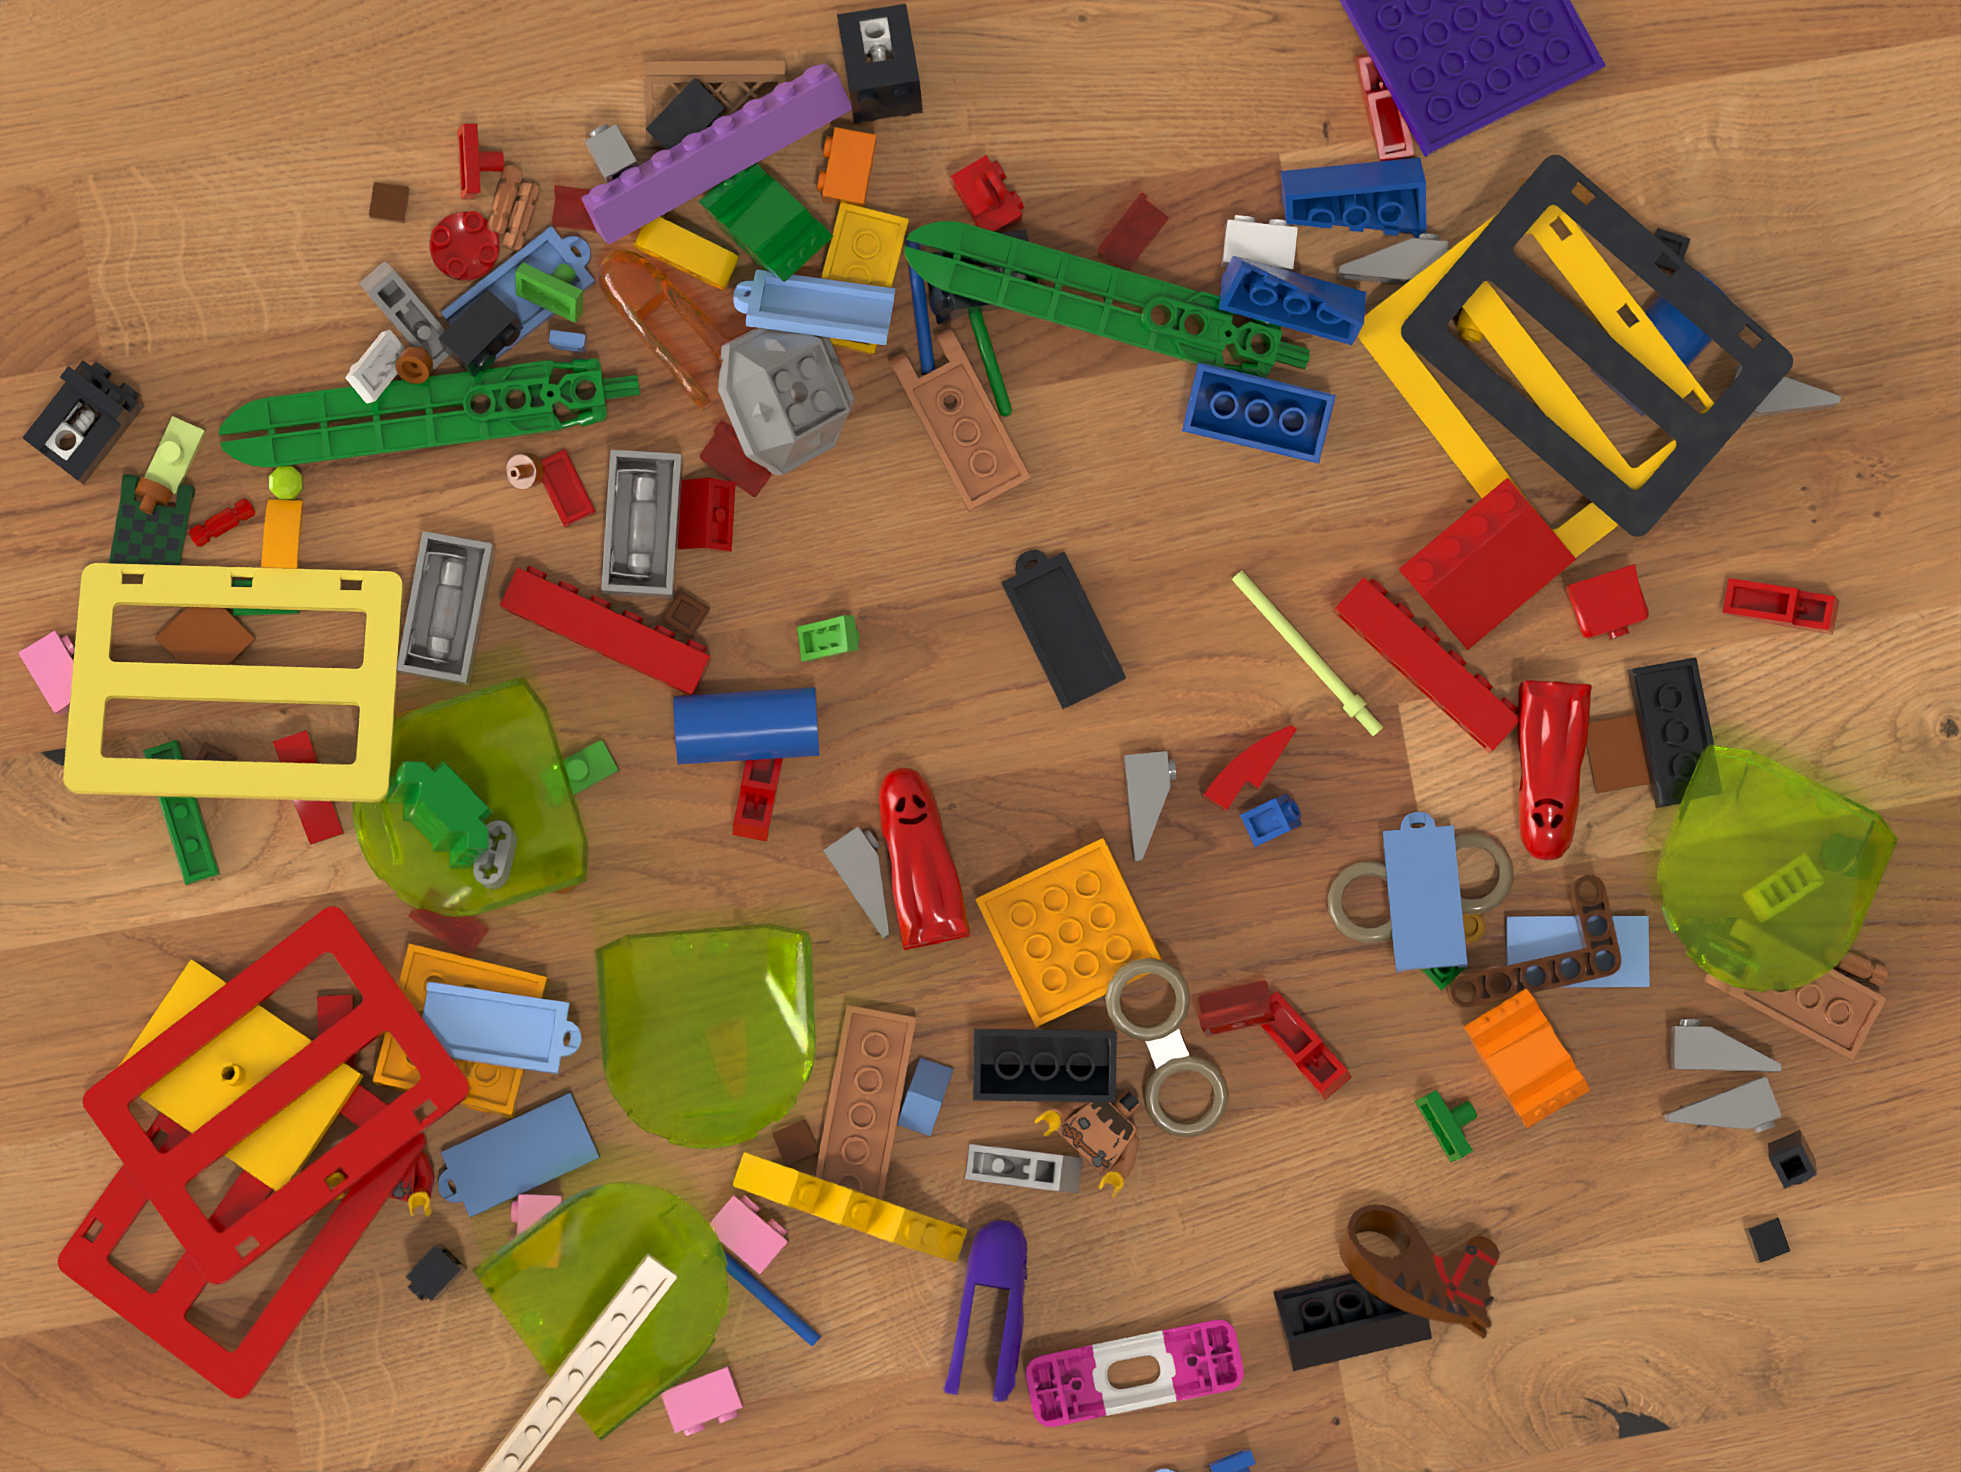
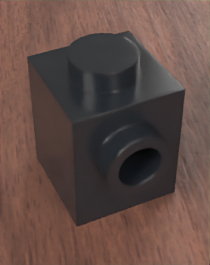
M1801 1130L1768 1144L1769 1160L1784 1189L1805 1183L1817 1175L1816 1159Z

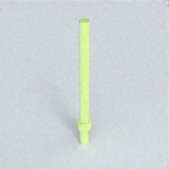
M1240 571L1233 577L1232 581L1344 704L1342 708L1351 718L1355 716L1373 737L1384 727L1365 707L1367 703L1359 694L1354 695L1251 579L1243 571Z

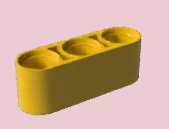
M661 217L642 226L633 244L640 251L722 290H725L740 259L729 250Z

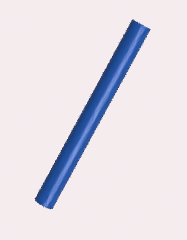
M906 235V247L920 250V244L907 240L908 235ZM908 262L922 375H926L935 370L925 283L924 279L915 272Z
M715 1242L705 1252L811 1347L821 1338L820 1334Z

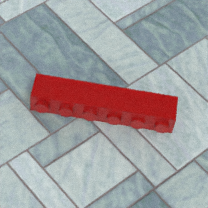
M528 566L526 571L517 567L499 605L503 610L687 695L696 694L712 660L709 655L705 654L707 647L689 639L685 645L673 639L675 633L662 626L656 625L653 630L642 625L643 618L632 612L624 610L622 615L609 610L611 603L592 595L590 600L577 595L579 589L569 583L560 580L557 586L546 581L547 574L534 567Z
M1363 577L1337 605L1333 612L1490 754L1520 722V718L1516 715L1519 712L1518 708L1507 698L1503 697L1499 700L1491 693L1490 690L1493 686L1480 674L1477 673L1475 676L1470 674L1464 668L1467 663L1455 651L1451 649L1447 653L1437 643L1440 641V638L1427 626H1424L1422 629L1411 620L1414 615L1407 607L1400 602L1394 605L1387 599L1385 595L1388 591L1373 578L1368 581Z

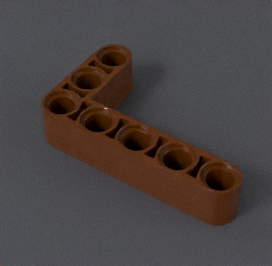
M1585 875L1576 879L1570 888V897L1582 949L1462 975L1455 978L1449 984L1448 997L1450 1001L1457 1007L1468 1008L1509 999L1526 988L1531 994L1615 974L1622 963L1621 953L1603 881L1597 876ZM1583 882H1590L1595 886L1597 895L1593 901H1585L1580 897L1579 887ZM1592 916L1599 917L1604 922L1605 929L1600 936L1590 934L1587 929V922ZM1599 951L1608 952L1612 957V966L1608 971L1600 970L1595 964V957ZM1564 959H1571L1578 966L1577 975L1572 979H1568L1561 974L1560 965ZM1531 966L1538 967L1543 973V981L1539 986H1532L1526 981L1525 973ZM1495 974L1504 975L1509 982V987L1503 994L1495 993L1491 988L1490 981ZM1460 982H1468L1473 986L1474 995L1468 1002L1461 1001L1456 995V987Z

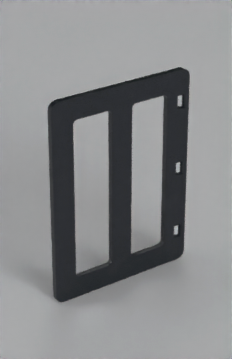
M1550 155L1545 158L1407 318L1401 328V335L1405 342L1627 533L1635 537L1643 536L1650 531L1790 371L1793 365L1792 354L1782 344L1560 155ZM1577 182L1595 196L1588 205L1584 204L1571 192L1577 185ZM1555 205L1741 364L1742 372L1706 413H1698L1514 254V246L1549 206ZM1661 253L1679 268L1671 277L1654 264ZM1484 281H1491L1675 439V449L1640 489L1633 490L1448 332V322ZM1744 326H1747L1762 339L1754 349L1738 336L1744 329Z

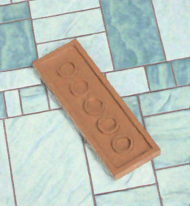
M851 1005L846 1006L815 1177L883 1200L916 1017ZM808 1213L809 1216L818 1217L816 1215Z

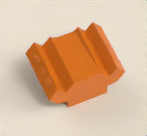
M1527 988L1463 1026L1470 1041L1477 1050V1055L1507 1103L1512 1106L1526 1128H1529L1590 1091L1585 1078L1576 1068L1572 1057L1562 1046L1548 1019L1541 1012L1536 1000Z

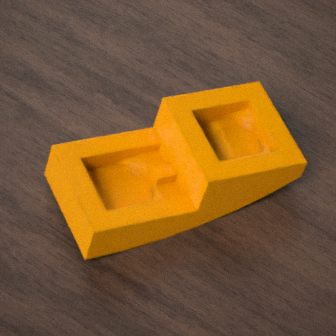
M267 499L262 547V568H299L303 501Z

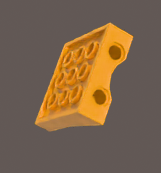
M1106 838L1097 840L975 899L1035 1027L1044 1025L1105 996L1108 984L1117 970L1132 960L1143 958L1163 960ZM1151 973L1139 974L1130 979L1126 983V985L1136 980H1139Z
M409 944L398 985L423 1018L428 982L544 999L548 978ZM385 1032L373 1082L376 1086L405 1093L420 1081L421 1075L391 1033ZM453 1059L471 1086L469 1096L459 1105L514 1119L526 1070Z

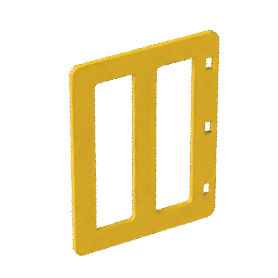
M1549 206L1525 234H1531L1535 237L1613 340L1682 399L1693 390L1706 407V409L1699 413H1706L1714 404L1577 224L1557 206ZM1494 215L1364 316V325L1357 337L1481 498L1485 497L1508 477L1528 501L1401 335L1403 323L1495 218L1496 215ZM1558 216L1573 234L1563 241L1549 225ZM1484 281L1462 306L1543 413L1631 489H1640L1675 449L1676 441L1674 439L1636 468L1630 467L1488 281ZM1625 303L1639 320L1630 328L1616 312ZM1591 502L1560 527L1551 530L1576 558L1616 528L1618 524Z

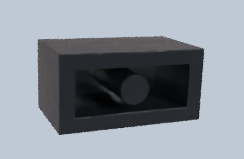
M694 78L655 118L646 130L668 150L681 143L687 135L699 133L710 127L715 120L723 117L721 113L726 108Z
M487 289L438 339L444 351L469 374L475 377L480 371H486L494 363L496 355L505 346H511L518 339L523 327L518 316Z
M443 1244L434 1245L405 1276L411 1282L407 1287L421 1301L424 1299H429L430 1301L438 1300L467 1270V1267Z

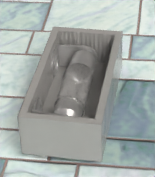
M610 450L601 587L604 595L675 598L683 474L682 454Z
M422 532L396 669L400 674L470 686L496 548L492 543Z

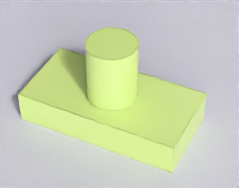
M172 416L144 478L167 487L177 496L178 487L183 484L206 431Z

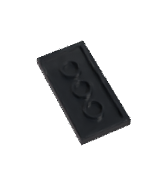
M1696 657L1627 670L1656 809L1725 796Z

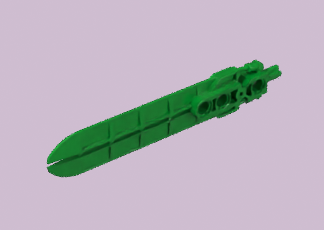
M956 221L933 222L915 229L908 235L907 240L953 254L952 259L904 246V255L910 266L921 278L938 289L1174 357L1190 364L1198 365V362L1266 378L1269 376L1271 366L1274 365L1275 361L1305 370L1310 360V349L1280 341L1283 332L1281 331L1282 326L1253 318L1252 322L1243 324L1238 328L1231 324L1232 316L1235 313L1219 309L1220 296L1203 291H1195ZM964 257L1004 269L1003 274L961 262L960 259ZM1011 272L1054 283V287L1051 288L1013 277ZM1064 286L1102 297L1104 302L1061 291V288ZM1112 301H1116L1140 309L1137 313L1111 304ZM1153 307L1159 308L1164 312L1165 321L1163 325L1153 322L1151 318ZM1187 317H1191L1197 322L1198 332L1196 335H1192L1185 330L1184 321ZM1254 336L1261 338L1265 346L1262 354L1254 352L1251 347V340ZM1225 347L1232 359L1241 361L1240 365L1224 364L1222 351H1224Z
M592 358L573 359V362L546 360L515 364L508 367L480 371L475 377L468 372L430 376L426 381L419 384L410 383L405 380L391 381L377 400L368 404L353 387L258 399L243 405L226 418L219 427V436L268 430L267 436L220 442V445L224 452L242 463L255 467L270 468L515 436L523 437L554 433L581 424V427L606 421L608 417L606 400L640 396L638 375L604 379L601 363L598 359ZM554 369H572L573 373L566 374L558 385L551 384L550 379ZM583 384L594 385L596 393L593 398L582 400L577 396V391ZM519 392L524 394L526 402L523 407L519 409L508 407V399L513 393ZM480 397H487L491 400L490 409L483 414L474 412V401ZM461 405L464 408L461 411L433 414V409ZM562 405L572 414L579 413L578 418L560 423L555 416L554 409ZM422 410L426 412V415L383 421H381L380 417ZM373 417V422L328 427L329 422ZM320 424L321 429L276 434V429Z

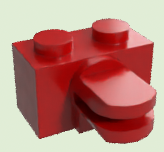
M987 155L951 175L950 183L977 227L1001 233L1022 221L1023 214L1021 210L1025 207L1015 190L1010 193L1003 182L1007 177L998 161L995 160L991 163Z

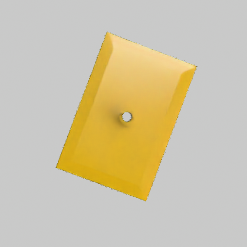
M191 959L121 1064L227 984V982ZM258 1005L143 1093L140 1098L193 1133L311 1043L312 1040ZM344 1063L224 1156L275 1191L279 1190L301 1171L364 1075ZM235 1070V1076L230 1079L232 1071Z

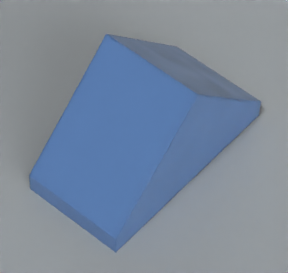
M920 1058L897 1125L931 1136L954 1069Z

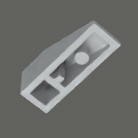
M1419 234V238L1406 240L1339 266L1337 279L1405 285L1447 252L1448 241H1440V236L1435 234Z
M386 261L358 283L413 347H422L427 350L433 361V370L449 357L438 339L446 330Z
M1740 363L1736 366L1730 385L1742 372ZM1784 376L1747 420L1751 416L1764 417L1834 408L1839 404L1841 396Z
M1167 751L1124 756L1134 863L1142 862L1171 787L1170 780H1176L1175 759H1168Z
M858 826L823 851L881 937L886 939L890 935L879 856L875 851L880 845L869 829L863 833Z
M1680 1019V1026L1670 1027V1069L1780 1072L1782 1069V1064L1712 1027H1701V1020Z
M1766 1076L1662 1115L1665 1122L1734 1129L1754 1128L1755 1133L1774 1127L1775 1123L1773 1120L1782 1117Z
M969 1144L965 1179L1078 1194L1083 1158Z

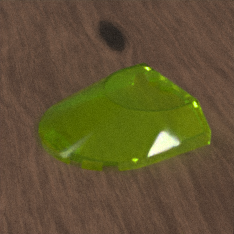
M524 676L420 708L394 722L390 778L404 761L425 762L433 769L443 760L493 811L483 823L487 825L495 820L504 821L517 835V845L507 882L498 889H488L475 878L474 864L470 869H449V852H432V844L410 821H402L403 804L386 803V798L379 802H353L354 828L361 851L379 880L383 879L397 892L395 896L419 910L426 909L440 913L441 916L462 917L485 913L587 881V837L547 707ZM501 831V834L494 836L492 840L498 846L499 840H505L507 836ZM494 863L492 869L485 870L484 873L489 877V879L491 874L498 873V869L494 866Z
M1709 745L1700 756L1660 854L1657 882L1658 885H1661L1664 902L1661 909L1671 933L1676 932L1681 942L1688 949L1685 953L1699 967L1722 982L1756 992L1783 989L1788 991L1800 988L1829 972L1843 959L1854 944L1898 838L1879 813L1753 750Z
M765 923L631 934L595 949L602 1065L612 1096L627 1113V1117L648 1134L652 1132L668 1139L669 1143L673 1145L697 1149L721 1148L739 1144L758 1136V1131L773 1121L778 1123L796 1104V1097L803 1088L804 1083L809 1081L816 1048L812 944L809 932Z
M609 1183L586 1189L571 1196L472 1269L485 1292L550 1379L647 1253L677 1273L675 1281L575 1409L576 1413L600 1441L685 1376L701 1361L716 1340L714 1335L718 1330L722 1317L726 1315L730 1288L727 1287V1261L721 1243L710 1224L692 1205L677 1195L642 1183Z

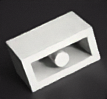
M1235 216L1234 220H1227L1221 267L1227 268L1232 256H1237L1292 272L1298 227H1290V224H1286L1285 220L1277 219L1269 220V224L1255 223V218L1250 216Z

